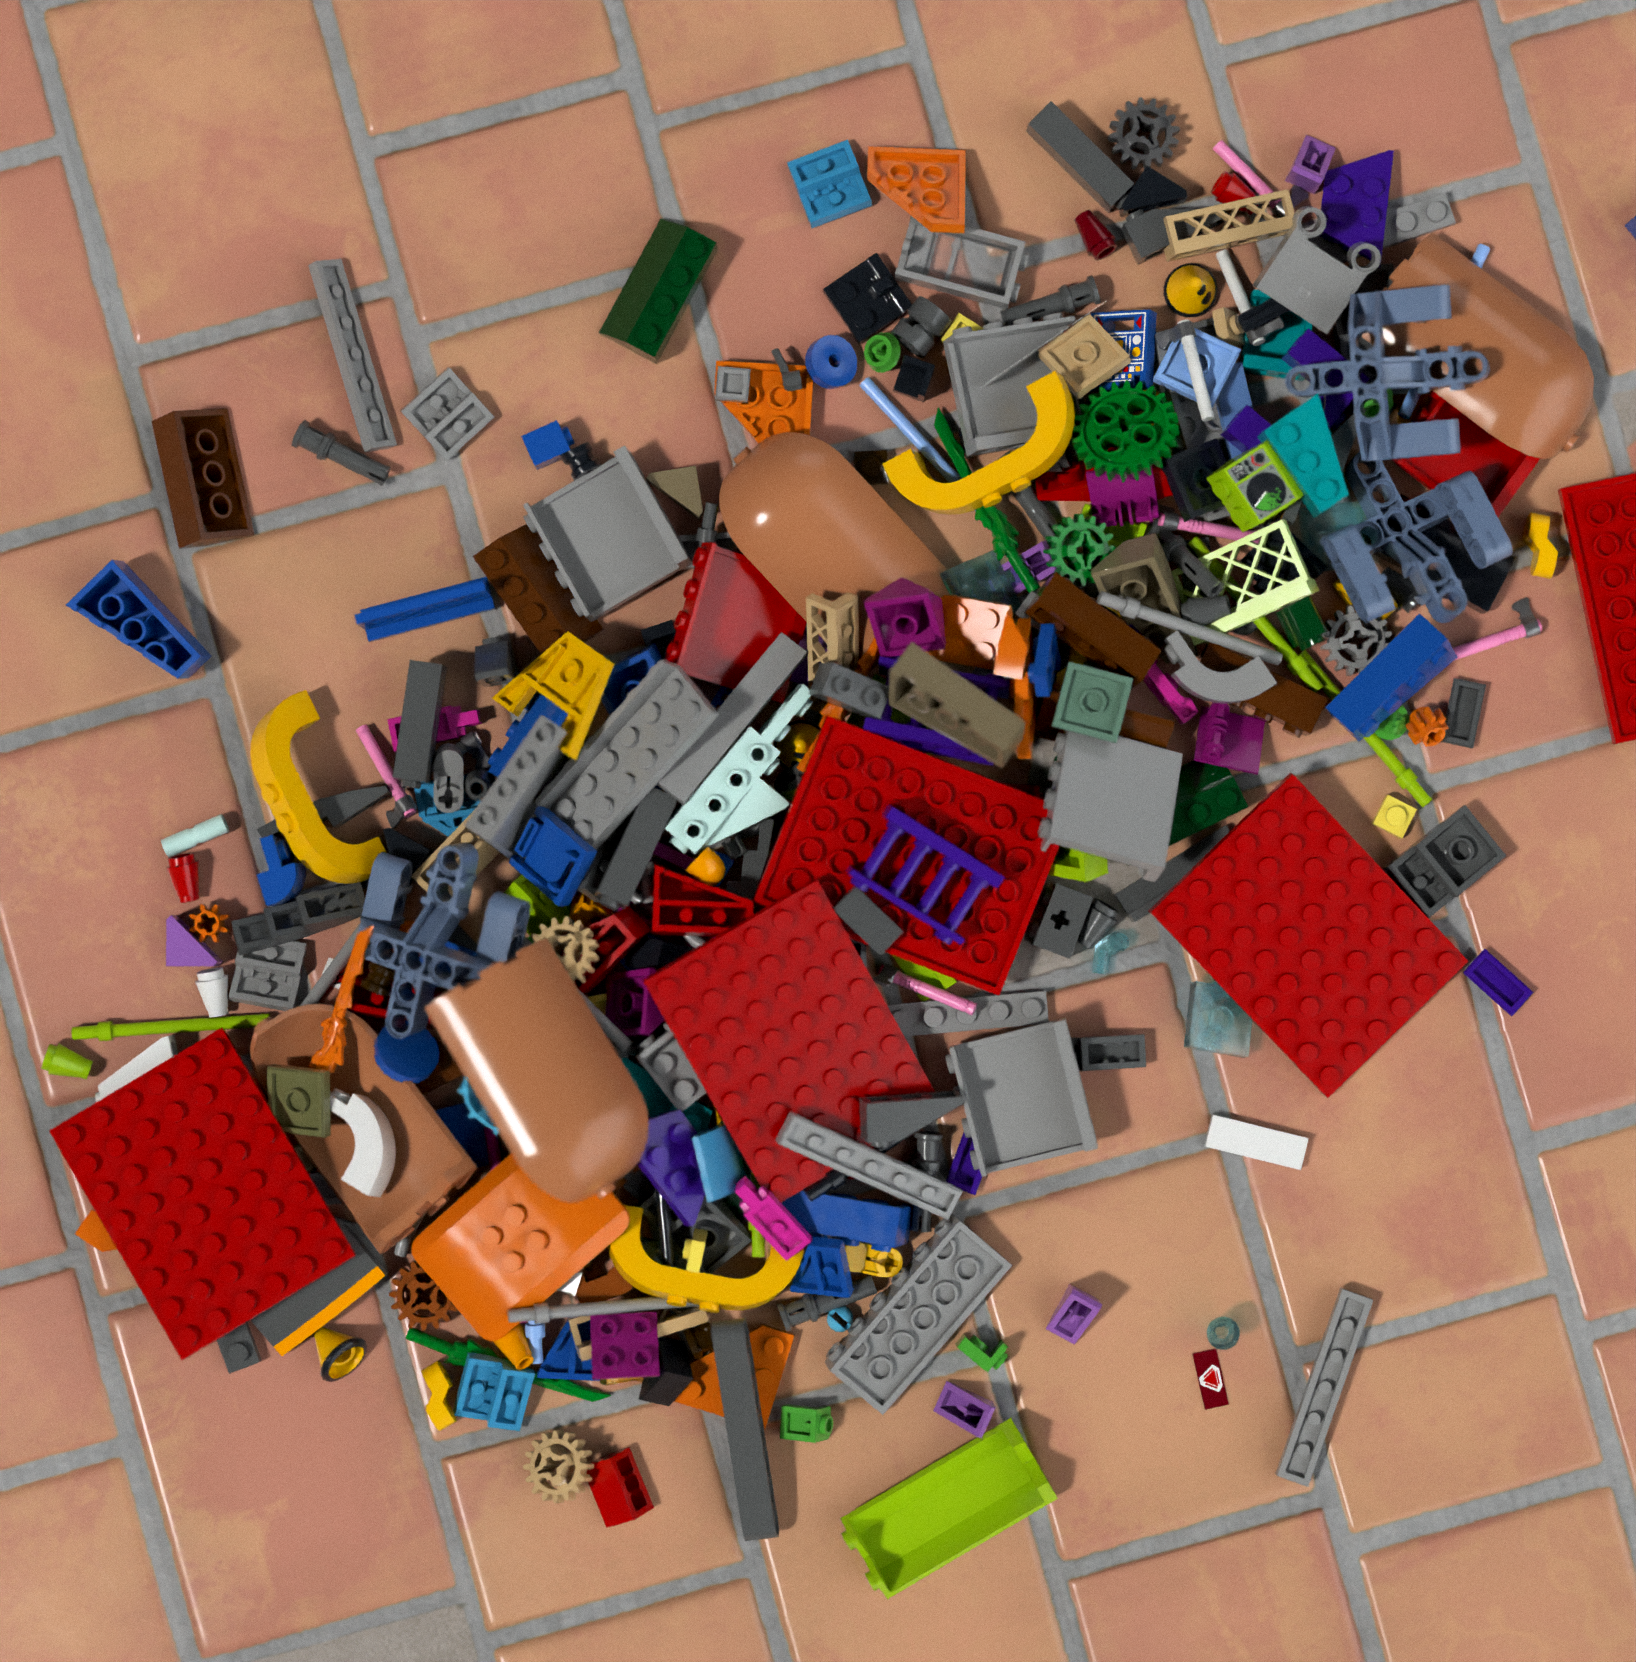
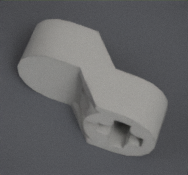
M447 743L441 745L435 751L434 803L440 811L453 813L460 809L464 799V756L460 747Z

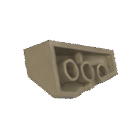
M1156 533L1124 541L1091 569V575L1099 592L1104 591L1121 598L1129 596L1140 600L1141 605L1183 619L1180 607L1182 602L1166 555ZM1122 616V619L1128 625L1132 624L1143 636L1149 638L1156 647L1162 650L1159 656L1166 664L1172 663L1163 650L1167 646L1163 640L1176 632V630L1138 617L1131 619ZM1179 632L1195 657H1197L1198 650L1194 646L1190 635Z

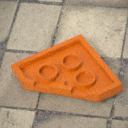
M868 146L867 180L929 231L964 233L966 150Z
M716 360L714 394L716 393L718 366L751 369L748 403L720 402L758 444L766 438L779 433L795 432L810 435L813 380L809 376L806 366L787 365L789 372L800 371L802 389L787 391L784 389L778 364Z
M1031 618L1017 619V627L1028 645L1023 679L1015 678L1010 680L1011 699H1015L1013 712L1025 721L1024 737L1017 747L1018 759H1031L1039 697L1036 696L1034 683H1029L1028 679L1029 664L1035 663Z
M763 1324L749 1332L765 1430L795 1334ZM711 1351L709 1354L690 1362L693 1380L674 1401L724 1417L714 1351Z

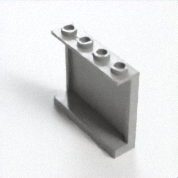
M1054 313L1044 316L1043 321L1033 322L1032 317L1013 321V325L1003 326L1002 322H994L984 325L983 330L972 331L970 326L953 330V335L943 341L967 457L1018 449L1032 437L1037 425V411L1026 386L1052 372L1038 357V349L1046 345V342L1054 336L1057 337V334L1060 335V332L1063 333L1062 331L1069 327V324L1076 321L1075 316L1063 317L1062 313ZM1070 391L1075 415H1082L1079 405L1085 404L1084 398L1082 397L1078 400Z
M625 445L614 451L616 457L536 504L531 506L525 503L523 505L528 513L523 516L526 524L532 533L538 531L543 540L539 544L540 549L548 561L554 560L559 569L554 572L559 583L564 589L569 587L574 596L570 600L574 610L579 617L585 615L591 622L693 563L632 453Z
M542 715L538 718L464 825L509 860L512 855H519L514 849L530 818L537 817L534 814L538 807L535 800L542 793L543 788L551 783L563 770L564 765L572 759L557 748L568 732Z
M1066 730L1064 733L1059 732L1053 751L1058 753L1057 761L1052 762L1048 779L1053 781L1052 789L1047 790L1043 803V808L1048 809L1047 816L1042 819L1038 831V837L1043 838L1040 851L1045 852L1051 843L1143 868L1142 879L1155 882L1165 869L1183 754L1118 736L1117 743L1115 744Z
M1066 1018L952 1045L949 1048L951 1054L945 1055L950 1074L956 1073L959 1085L953 1088L964 1096V1104L962 1105H964L967 1118L962 1119L963 1130L966 1138L972 1137L975 1150L970 1151V1157L974 1170L980 1169L982 1177L987 1176V1173L1065 1154L1098 1149V1142Z

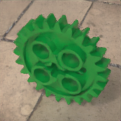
M1126 380L1121 389L1118 388L1115 382H1112V391L1107 392L1103 387H1100L1101 396L1098 398L1089 394L1090 406L1085 404L1079 405L1082 415H1075L1076 426H1074L1072 433L1074 437L1072 442L1074 449L1077 450L1079 461L1084 460L1087 470L1094 467L1097 477L1106 471L1108 481H1112L1116 474H1120L1122 482L1126 481L1128 474H1132L1137 481L1139 480L1140 471H1144L1147 475L1151 476L1150 466L1155 465L1162 468L1161 457L1171 459L1172 455L1169 447L1173 448L1178 445L1175 436L1180 435L1177 425L1179 421L1177 413L1174 412L1173 403L1166 401L1164 392L1156 395L1155 386L1153 385L1144 391L1141 381L1138 382L1135 388H1131L1129 380ZM1136 411H1144L1140 415H1132ZM1105 419H1112L1110 422L1106 424L1100 423ZM1143 439H1151L1147 443H1139ZM1111 447H1119L1116 451H1107Z

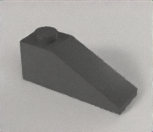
M1140 209L1125 218L1127 222L1123 224L1121 231L1137 264L1139 265L1163 253L1164 249L1170 244L1163 220L1164 217L1196 209H1152L1146 213L1143 209ZM1216 214L1208 215L1203 225L1212 229L1226 221ZM1202 217L1194 218V219H1195L1196 221L1200 222V220H1201ZM1185 221L1174 223L1178 240L1190 238L1195 230V227Z
M501 637L483 639V645L475 646V680L485 688L508 684L516 677L511 644L508 641L502 642Z
M957 1090L859 1097L860 1135L873 1147L890 1146V1141H900L964 1104V1096Z

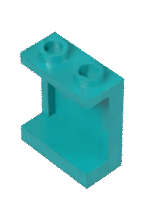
M1254 289L1249 295V303L1253 308L1271 297L1259 289ZM1290 310L1280 315L1285 327L1271 333L1261 345H1251L1244 332L1245 345H1242L1240 357L1244 372L1286 379V375L1292 367L1281 358L1301 333L1308 328L1312 330V324ZM1300 374L1295 378L1296 381H1303L1305 379Z

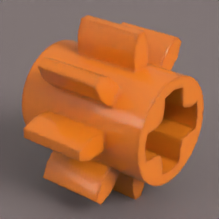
M1429 706L1414 710L1409 716V723L1405 725L1412 742L1417 745L1422 741L1425 747L1439 744L1445 737V730L1449 729L1445 722L1446 717L1442 711L1437 708L1432 712Z
M200 904L201 913L189 915L191 919L195 920V926L191 927L189 931H198L201 934L199 937V942L204 943L208 936H211L212 940L218 943L220 942L219 933L230 932L227 927H224L225 920L229 919L230 915L218 913L220 910L219 904H215L211 911H208L205 904ZM206 916L216 919L217 923L212 925L213 931L203 927V924L207 922Z

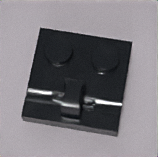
M877 253L823 289V293L859 345L906 314L912 306Z
M1217 438L1174 454L1171 459H1162V470L1166 475L1167 482L1184 522L1224 507V504L1214 494L1212 486L1206 479L1227 462Z
M1280 529L1269 533L1265 547L1281 552L1285 540ZM1292 533L1311 579L1316 580L1326 570L1327 566ZM1253 548L1240 562L1251 566L1257 549ZM1287 550L1286 555L1291 557L1289 550ZM1263 551L1257 569L1273 574L1279 557ZM1284 560L1278 577L1292 581L1300 577L1294 563ZM1255 573L1253 579L1257 582L1253 587L1260 594H1263L1267 590L1270 579ZM1276 582L1274 588L1283 584Z

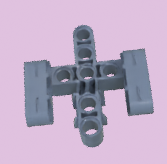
M1436 285L1350 294L1349 340L1351 361L1293 367L1286 375L1285 384L1290 393L1304 398L1313 397L1317 393L1319 396L1353 393L1355 426L1362 461L1461 453L1459 419L1390 425L1387 390L1417 389L1418 395L1430 393L1429 389L1450 387L1451 391L1465 390V384L1479 383L1487 378L1490 373V364L1487 358L1479 352H1463L1462 346L1448 347V352L1427 354V349H1420L1415 351V356L1385 357L1383 326L1390 327L1391 324L1407 322L1419 324L1435 319H1452L1450 286ZM1365 333H1372L1375 337L1374 346L1370 350L1362 351L1358 344L1360 337ZM1473 358L1480 359L1483 365L1482 371L1477 376H1468L1465 372L1466 363ZM1440 361L1446 362L1449 368L1447 376L1441 380L1434 379L1431 373L1433 365ZM1368 366H1374L1378 373L1377 379L1372 384H1364L1361 380V373ZM1339 369L1343 372L1344 381L1339 387L1332 388L1327 381L1328 375L1333 370ZM1300 373H1307L1310 376V385L1306 390L1298 391L1294 384L1295 378ZM1369 400H1377L1380 405L1378 415L1373 418H1367L1364 415L1363 406Z
M1360 452L1348 463L1345 475L1367 520L1354 526L1350 524L1324 536L1319 541L1323 545L1331 565L1358 616L1365 623L1396 609L1392 595L1385 583L1387 578L1384 574H1380L1371 557L1372 554L1384 550L1402 566L1404 579L1409 577L1418 593L1415 597L1416 602L1420 605H1426L1434 620L1440 623H1448L1464 611L1467 606V597L1462 588L1460 578L1457 579L1444 554V548L1442 546L1438 547L1421 533L1449 517L1473 563L1478 568L1483 569L1512 555L1511 542L1480 482L1472 471L1463 472L1438 484L1434 489L1403 502L1382 460L1362 461ZM1357 463L1365 464L1369 468L1370 474L1362 473L1358 469ZM1372 492L1382 494L1385 503L1377 502L1373 498ZM1416 507L1424 509L1427 512L1428 519L1421 518L1416 512ZM1387 521L1396 522L1400 531L1395 532L1388 527ZM1360 533L1366 534L1370 538L1371 545H1365ZM1427 569L1435 571L1439 581L1431 580L1427 575ZM1443 598L1453 603L1454 611H1449L1443 606Z
M462 842L446 846L438 852L436 862L431 865L426 874L427 877H430L427 895L421 897V904L425 907L408 933L400 931V925L404 924L405 917L402 916L406 898L412 889V886H409L413 869L412 863L409 860L386 852L379 853L374 860L358 933L374 925L364 957L366 960L396 970L385 1023L387 1031L395 1038L401 1039L422 1032L426 1028L429 1015L424 1008L432 1003L436 985L451 990L458 985L462 987L475 978L479 981L481 980L478 975L479 972L500 960L504 963L516 957V952L522 949L530 915V903L498 891L491 896L488 902L476 957L445 946L460 920L465 919L469 912L468 905L473 883L477 877L476 870L479 857L476 848L470 843ZM456 853L459 855V858H460V864H459V865L457 864V862H456V860H455V854H456ZM448 885L452 887L453 896L449 894ZM418 953L422 955L423 964L419 961ZM447 963H449L452 968V974H450L447 969ZM412 984H413V986L415 987L416 996H415L414 993L412 992V989H411V985H412ZM405 1016L408 1018L409 1027L405 1023Z

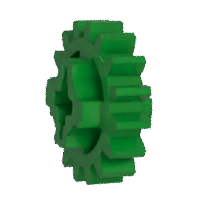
M1074 514L1073 519L1071 517H1063V526L1053 524L1052 529L1056 534L1054 536H1046L1045 540L1051 543V548L1043 550V553L1051 554L1052 558L1046 563L1047 567L1056 566L1057 569L1054 573L1057 572L1062 577L1070 579L1073 583L1075 581L1076 586H1085L1086 580L1089 583H1095L1091 575V569L1108 556L1109 552L1116 549L1115 546L1108 545V541L1113 538V534L1103 533L1106 524L1104 522L1095 524V516L1084 518L1083 514ZM1091 533L1095 537L1096 542L1091 538ZM1082 546L1083 553L1077 554V547ZM1063 558L1069 562V567L1065 564Z

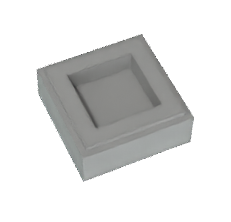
M718 366L715 400L748 403L751 369Z

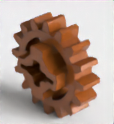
M416 1260L411 1262V1271L405 1267L399 1270L403 1278H394L392 1283L398 1288L389 1292V1296L397 1298V1302L391 1306V1309L400 1308L402 1311L398 1317L399 1321L407 1317L410 1319L409 1328L412 1329L418 1322L421 1324V1330L426 1331L429 1323H432L433 1327L438 1329L441 1326L440 1318L446 1322L452 1319L448 1311H457L458 1309L448 1298L444 1304V1301L440 1298L441 1289L434 1280L422 1279L419 1275L417 1276L419 1273L426 1272L419 1266ZM406 1284L411 1291L410 1302L407 1304L404 1298ZM434 1284L436 1285L430 1294L432 1301L425 1299L415 1304L419 1299L418 1296L422 1293L419 1287L422 1290H426ZM418 1309L429 1310L432 1314L434 1313V1315L422 1316L415 1312Z

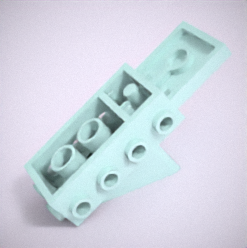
M797 684L785 698L784 703L780 704L758 732L748 726L684 805L681 803L678 805L665 826V829L672 834L668 840L684 854L689 849L696 854L698 851L785 809L790 804L760 779V776L762 774L769 776L780 763L776 757L781 752L771 743L773 740L780 742L792 728L788 723L794 715L801 717L813 702L809 699L811 696L809 695L810 689L804 684ZM736 773V777L731 781L730 777ZM711 800H714L715 802L711 806H709V802ZM692 825L693 828L687 834V828Z

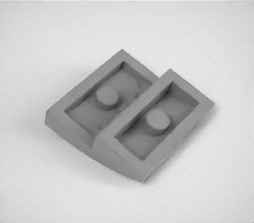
M449 367L400 410L446 461L494 418L491 412Z
M291 941L239 955L237 951L235 959L236 968L228 996L229 1000L282 1011L295 1008L302 979L307 943Z

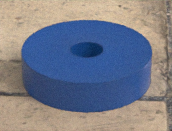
M827 335L814 341L809 346L805 357L806 369L811 379L817 385L826 389H836L849 383L855 376L857 356L853 347L844 338L837 335ZM829 357L834 361V367L830 365Z

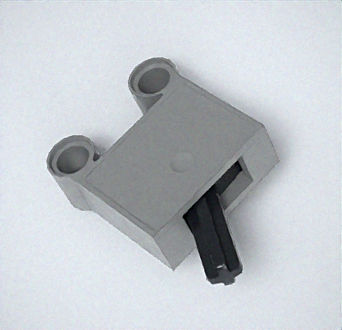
M1312 206L1300 207L1294 213L1293 225L1253 283L1254 287L1271 298L1239 314L1238 321L1244 332H1249L1291 310L1328 334L1349 303L1350 294H1355L1367 274L1379 267L1381 262L1379 250L1367 242L1353 244L1347 252L1349 264L1347 267L1307 240L1308 237H1316L1324 231L1326 226L1324 213ZM1313 212L1317 216V224L1312 230L1305 231L1301 225L1302 217L1306 213ZM1362 249H1369L1372 254V259L1366 266H1359L1356 262V255Z

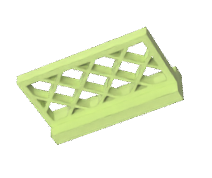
M1285 519L1279 520L1198 558L1208 569L1213 559L1218 558L1228 562L1223 579L1218 578L1224 583V588L1217 596H1223L1226 587L1241 592L1237 606L1231 608V614L1205 625V627L1225 634L1320 591L1315 579H1311ZM1280 529L1285 540L1281 552L1265 547L1269 533ZM1258 538H1261L1259 544L1252 542ZM1243 545H1249L1257 549L1251 566L1236 560L1240 547ZM1287 550H1289L1291 557L1286 555ZM1232 551L1231 557H1227L1224 555ZM1263 551L1279 557L1273 574L1257 569ZM1287 560L1294 563L1300 577L1292 581L1278 577L1283 561ZM1234 565L1249 570L1243 588L1228 582ZM1179 568L1171 571L1182 603L1187 602V596L1192 598L1203 597L1199 595L1201 589L1197 585L1194 593L1183 588L1178 577L1184 573ZM1255 573L1270 579L1266 592L1261 595L1249 590ZM1276 582L1283 584L1274 588ZM1247 595L1254 597L1245 602ZM1190 636L1194 646L1208 642Z

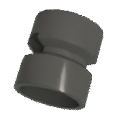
M919 296L908 309L909 317L901 318L891 331V334L907 350L924 359L935 345L933 338L941 337L952 321L934 303Z

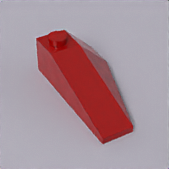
M1143 439L1139 443H1147L1151 439ZM1111 447L1107 451L1113 452L1119 447ZM1073 459L1072 466L1066 468L1065 472L1043 473L1036 478L1038 501L1091 502L1086 471H1093L1094 467L1087 470L1084 460L1077 461ZM1152 465L1157 500L1172 496V491L1162 468Z

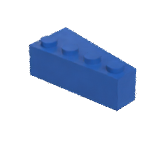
M111 560L66 604V606L75 612H79L96 626L105 629L125 645L137 650L142 656L177 679L190 678L212 657L124 561Z
M1419 613L1325 708L1340 725L1357 741H1360L1364 737L1371 736L1378 729L1380 723L1394 713L1458 656L1449 640Z
M807 1188L781 1202L812 1237H839L844 1240V1245L859 1246L860 1241L872 1243L871 1249L882 1252H891V1247L895 1248L909 1243L913 1205L903 1203L895 1207L888 1205L889 1203L886 1200L865 1198L857 1200V1197L854 1195L831 1193V1195L824 1193L811 1202L804 1193V1190Z

